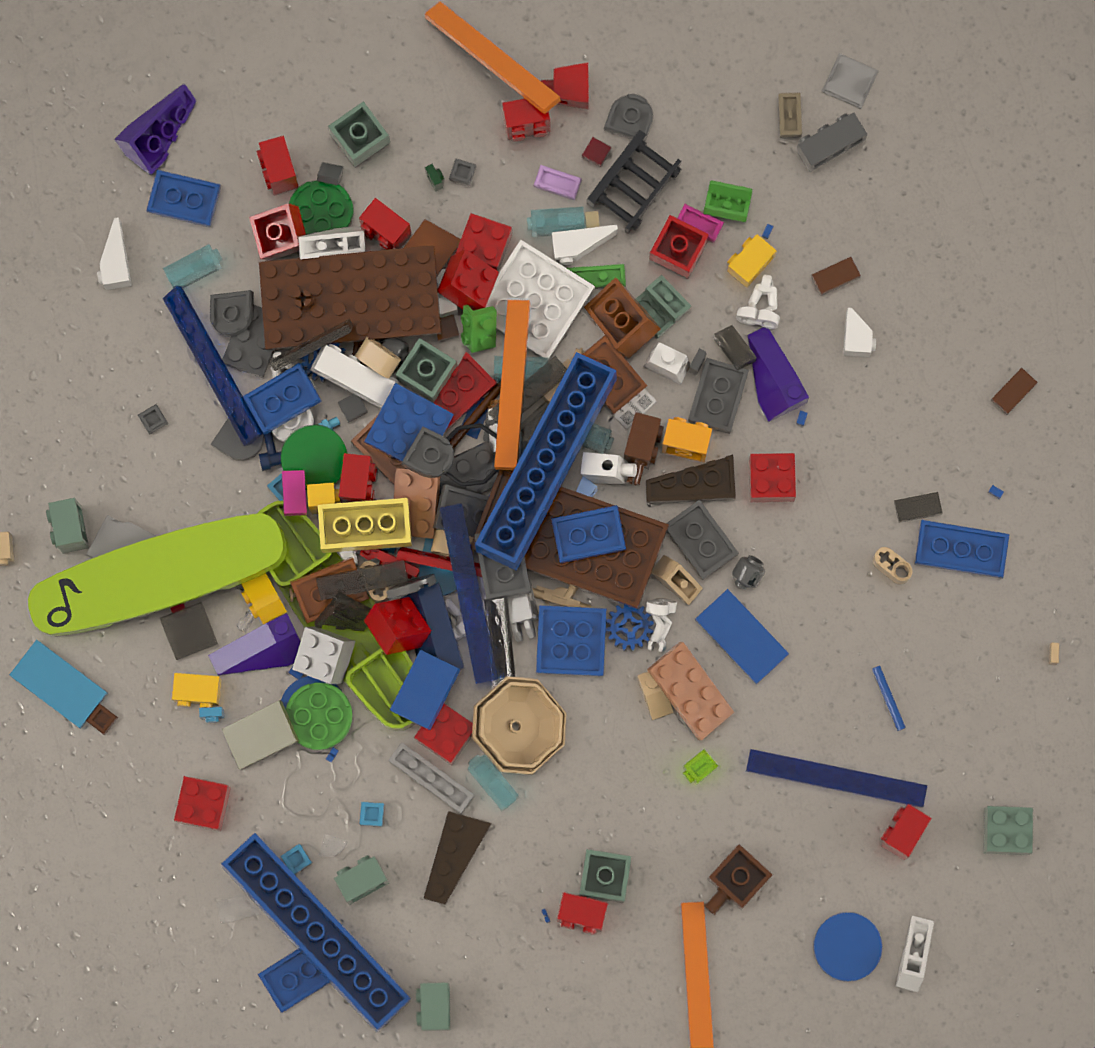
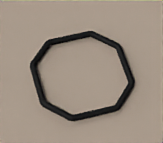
M478 423L458 426L446 439L450 440L459 430L481 428L496 439L497 434L485 425ZM494 468L484 480L462 482L449 472L444 475L459 486L464 487L485 484L499 470Z

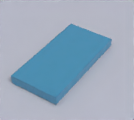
M37 639L9 674V676L80 729L108 694Z

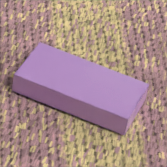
M540 165L534 187L575 200L582 178Z

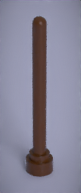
M501 381L493 387L463 425L475 424L500 394ZM470 429L459 430L449 440L453 450Z

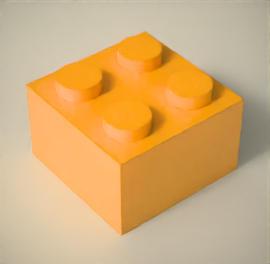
M680 417L668 419L661 453L705 463L712 428H708L709 425L701 422H696L695 424L686 423L687 420Z

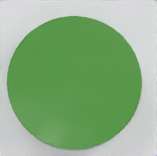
M311 683L300 687L293 693L286 705V712L299 739L297 743L308 749L325 750L336 746L347 736L352 725L353 713L348 698L339 688L328 683Z

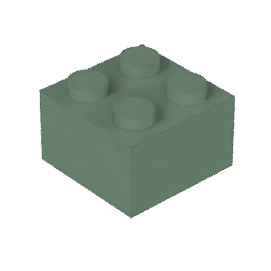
M364 101L328 125L330 135L354 167L390 143L388 133Z
M419 338L395 374L396 379L434 403L457 367V361Z
M75 498L48 503L49 510H46L48 523H51L53 531L50 532L52 545L55 544V547L63 554L89 549L82 507Z
M987 806L984 808V854L1030 855L1033 853V808Z
M586 849L579 896L624 903L632 856Z
M367 855L357 861V866L353 868L347 866L337 872L338 876L334 879L349 905L389 884L375 856L371 858Z
M420 983V988H416V1002L421 1003V1012L416 1014L417 1026H421L422 1031L450 1030V984Z

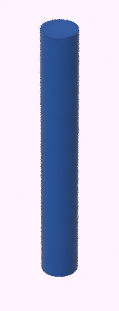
M881 667L872 668L897 731L905 729V724Z

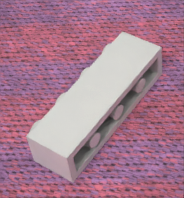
M335 345L322 346L310 371L382 408L394 384H398L399 381L394 377L388 379L381 376L370 367L360 364L361 361L357 357L342 354V350Z

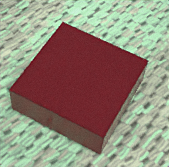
M592 137L582 157L601 167L612 147Z

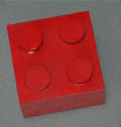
M525 98L502 103L503 119L508 140L522 141L528 136L543 137L550 132L549 111L545 114L542 113Z
M284 135L259 142L260 150L256 152L262 170L266 169L262 172L268 190L272 189L274 195L297 189L299 185Z
M374 198L359 217L360 227L364 230V236L371 241L373 238L380 243L379 247L382 250L402 248L412 236L410 223L377 198Z
M285 204L249 217L260 259L273 261L299 252L298 237L304 236L306 233L298 206Z
M470 213L456 253L466 249L499 272L512 237V227Z
M669 215L650 251L649 259L689 278L708 242L709 234Z
M464 249L451 256L439 284L438 293L461 309L465 305H468L473 311L485 308L499 272Z
M344 453L338 496L341 503L374 501L375 490H373L372 483L377 481L378 469H376V463H373L371 456Z
M795 453L750 454V502L795 501Z
M410 597L376 603L364 620L385 655L421 648L431 633V629Z
M443 704L431 730L421 726L414 739L441 759L453 765L472 738L473 723L446 704Z
M184 776L174 821L221 832L231 788L225 784Z
M907 804L904 808L901 806L892 818L895 821L893 827L889 826L886 828L880 838L884 841L881 847L903 860L907 859L932 818L910 804Z
M563 892L557 922H561L560 927L574 930V926L583 928L584 933L596 935L597 931H602L608 903Z

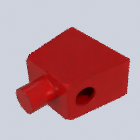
M588 63L554 68V80H541L543 84L560 96V102L556 105L589 109Z

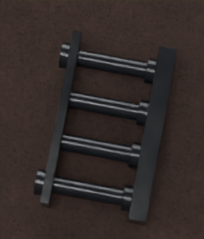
M641 130L637 132L591 192L586 202L593 208L597 203L599 205L603 204L627 222L628 225L625 227V232L628 234L631 230H637L642 223L640 219L670 178L675 179L682 170L680 168L682 162L680 159H677L672 165L646 145L647 142H645L646 134ZM636 151L638 153L642 152L667 171V174L660 182L633 163L632 157ZM623 169H628L654 188V191L647 199L620 180L621 177L618 175ZM610 186L612 188L616 187L641 206L634 217L607 197L608 194L605 192Z

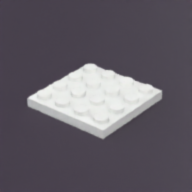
M520 240L499 272L486 307L493 306L497 310L496 329L505 334L508 300H530L527 348L548 361L595 286Z

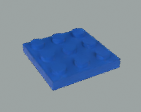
M395 383L364 443L402 462L422 426L443 436L454 414Z
M539 605L536 673L603 676L607 609Z

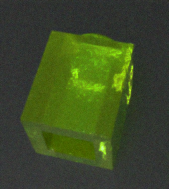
M703 749L683 765L685 771L682 774L690 784L694 781L698 785L718 769V765L707 751Z

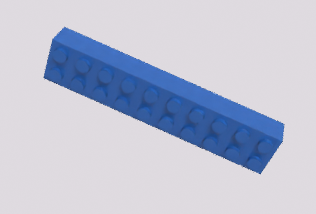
M578 352L575 353L475 543L476 552L517 571L617 380L615 369Z
M256 833L249 837L221 863L225 872L376 1033L410 1002L411 998Z

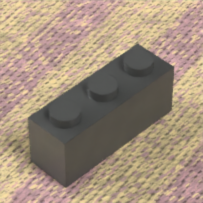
M854 112L850 115L847 113L841 115L836 119V123L830 126L826 124L817 130L818 133L813 136L806 135L799 140L796 151L809 172L866 140L867 132Z

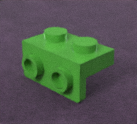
M711 180L703 214L746 222L753 189Z
M468 305L463 306V314L461 315L463 333H461V341L472 353L496 347L497 310L493 306L474 311Z

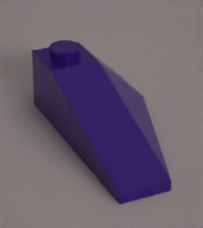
M182 84L131 122L114 140L126 157L152 175L167 159L169 155L167 151L172 142L176 141L178 137L176 134L180 126L186 122L197 100L186 84Z
M763 327L747 335L757 400L767 421L770 422L808 403L809 396L769 328Z
M286 613L208 656L218 676L243 673L245 671L266 670L268 668L288 667L294 664L301 641L290 617Z

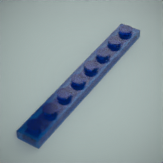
M175 286L162 299L244 446H248L260 437L263 432L182 286Z
M460 503L441 507L440 511L475 682L479 684L498 680L463 505Z
M750 749L746 772L905 805L910 804L919 808L924 807L928 786Z

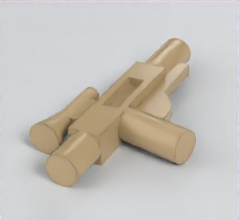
M537 585L536 588H532L534 597L545 601L547 604L550 602L563 607L591 608L589 604L572 599L578 589L577 587L569 585L568 589L558 587L551 590Z

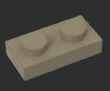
M779 93L780 138L802 137L801 94Z

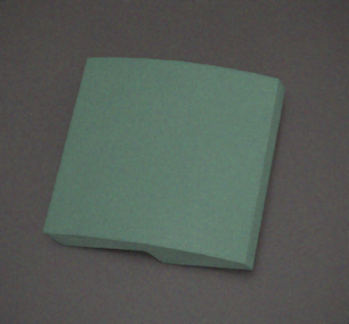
M662 275L646 287L645 291L636 298L661 328L654 335L657 339L691 308V305Z

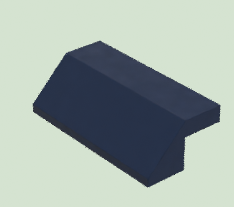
M440 583L430 587H423L419 591L402 597L411 598L431 629V633L421 648L414 649L416 656L422 650L460 670L465 669Z

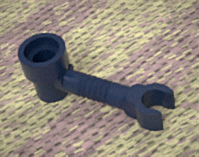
M272 431L264 435L267 452L259 454L262 471L271 470V467L281 465V451L276 452Z

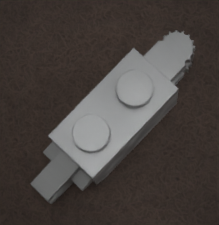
M530 579L531 593L500 599L504 606L502 610L503 618L508 625H511L516 642L523 640L520 626L523 623L529 638L536 636L533 621L539 619V613Z

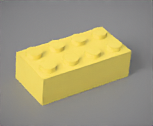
M408 498L318 505L322 553L412 546Z

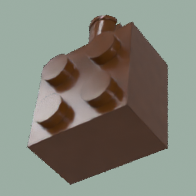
M635 412L624 452V460L637 465L635 486H640L643 470H649L650 464L655 465L659 448L655 447L656 443H661L664 426H661L660 418ZM628 477L626 483L632 485L634 477Z
M738 844L708 877V880L717 887V893L704 906L713 915H716L718 910L727 901H732L741 910L773 874L745 848Z

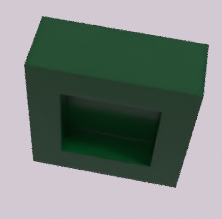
M433 164L426 166L425 173L435 192L442 189V181L445 179L439 168L435 169Z

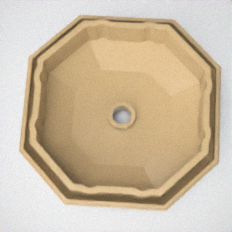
M507 676L474 705L472 738L500 772L532 775L565 745L566 712L538 679ZM514 722L519 726L517 731L512 728Z

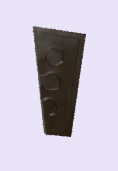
M733 454L722 459L712 460L705 464L688 467L678 472H671L646 480L647 503L736 499Z
M448 811L423 899L446 905L492 823Z

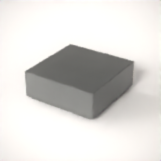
M455 158L449 181L470 187L477 167L476 164Z
M322 162L317 174V181L338 185L343 173V166Z
M699 348L689 366V373L697 375L706 359V351Z
M355 394L338 402L348 423L368 413L361 398Z
M157 404L138 414L149 435L168 424Z

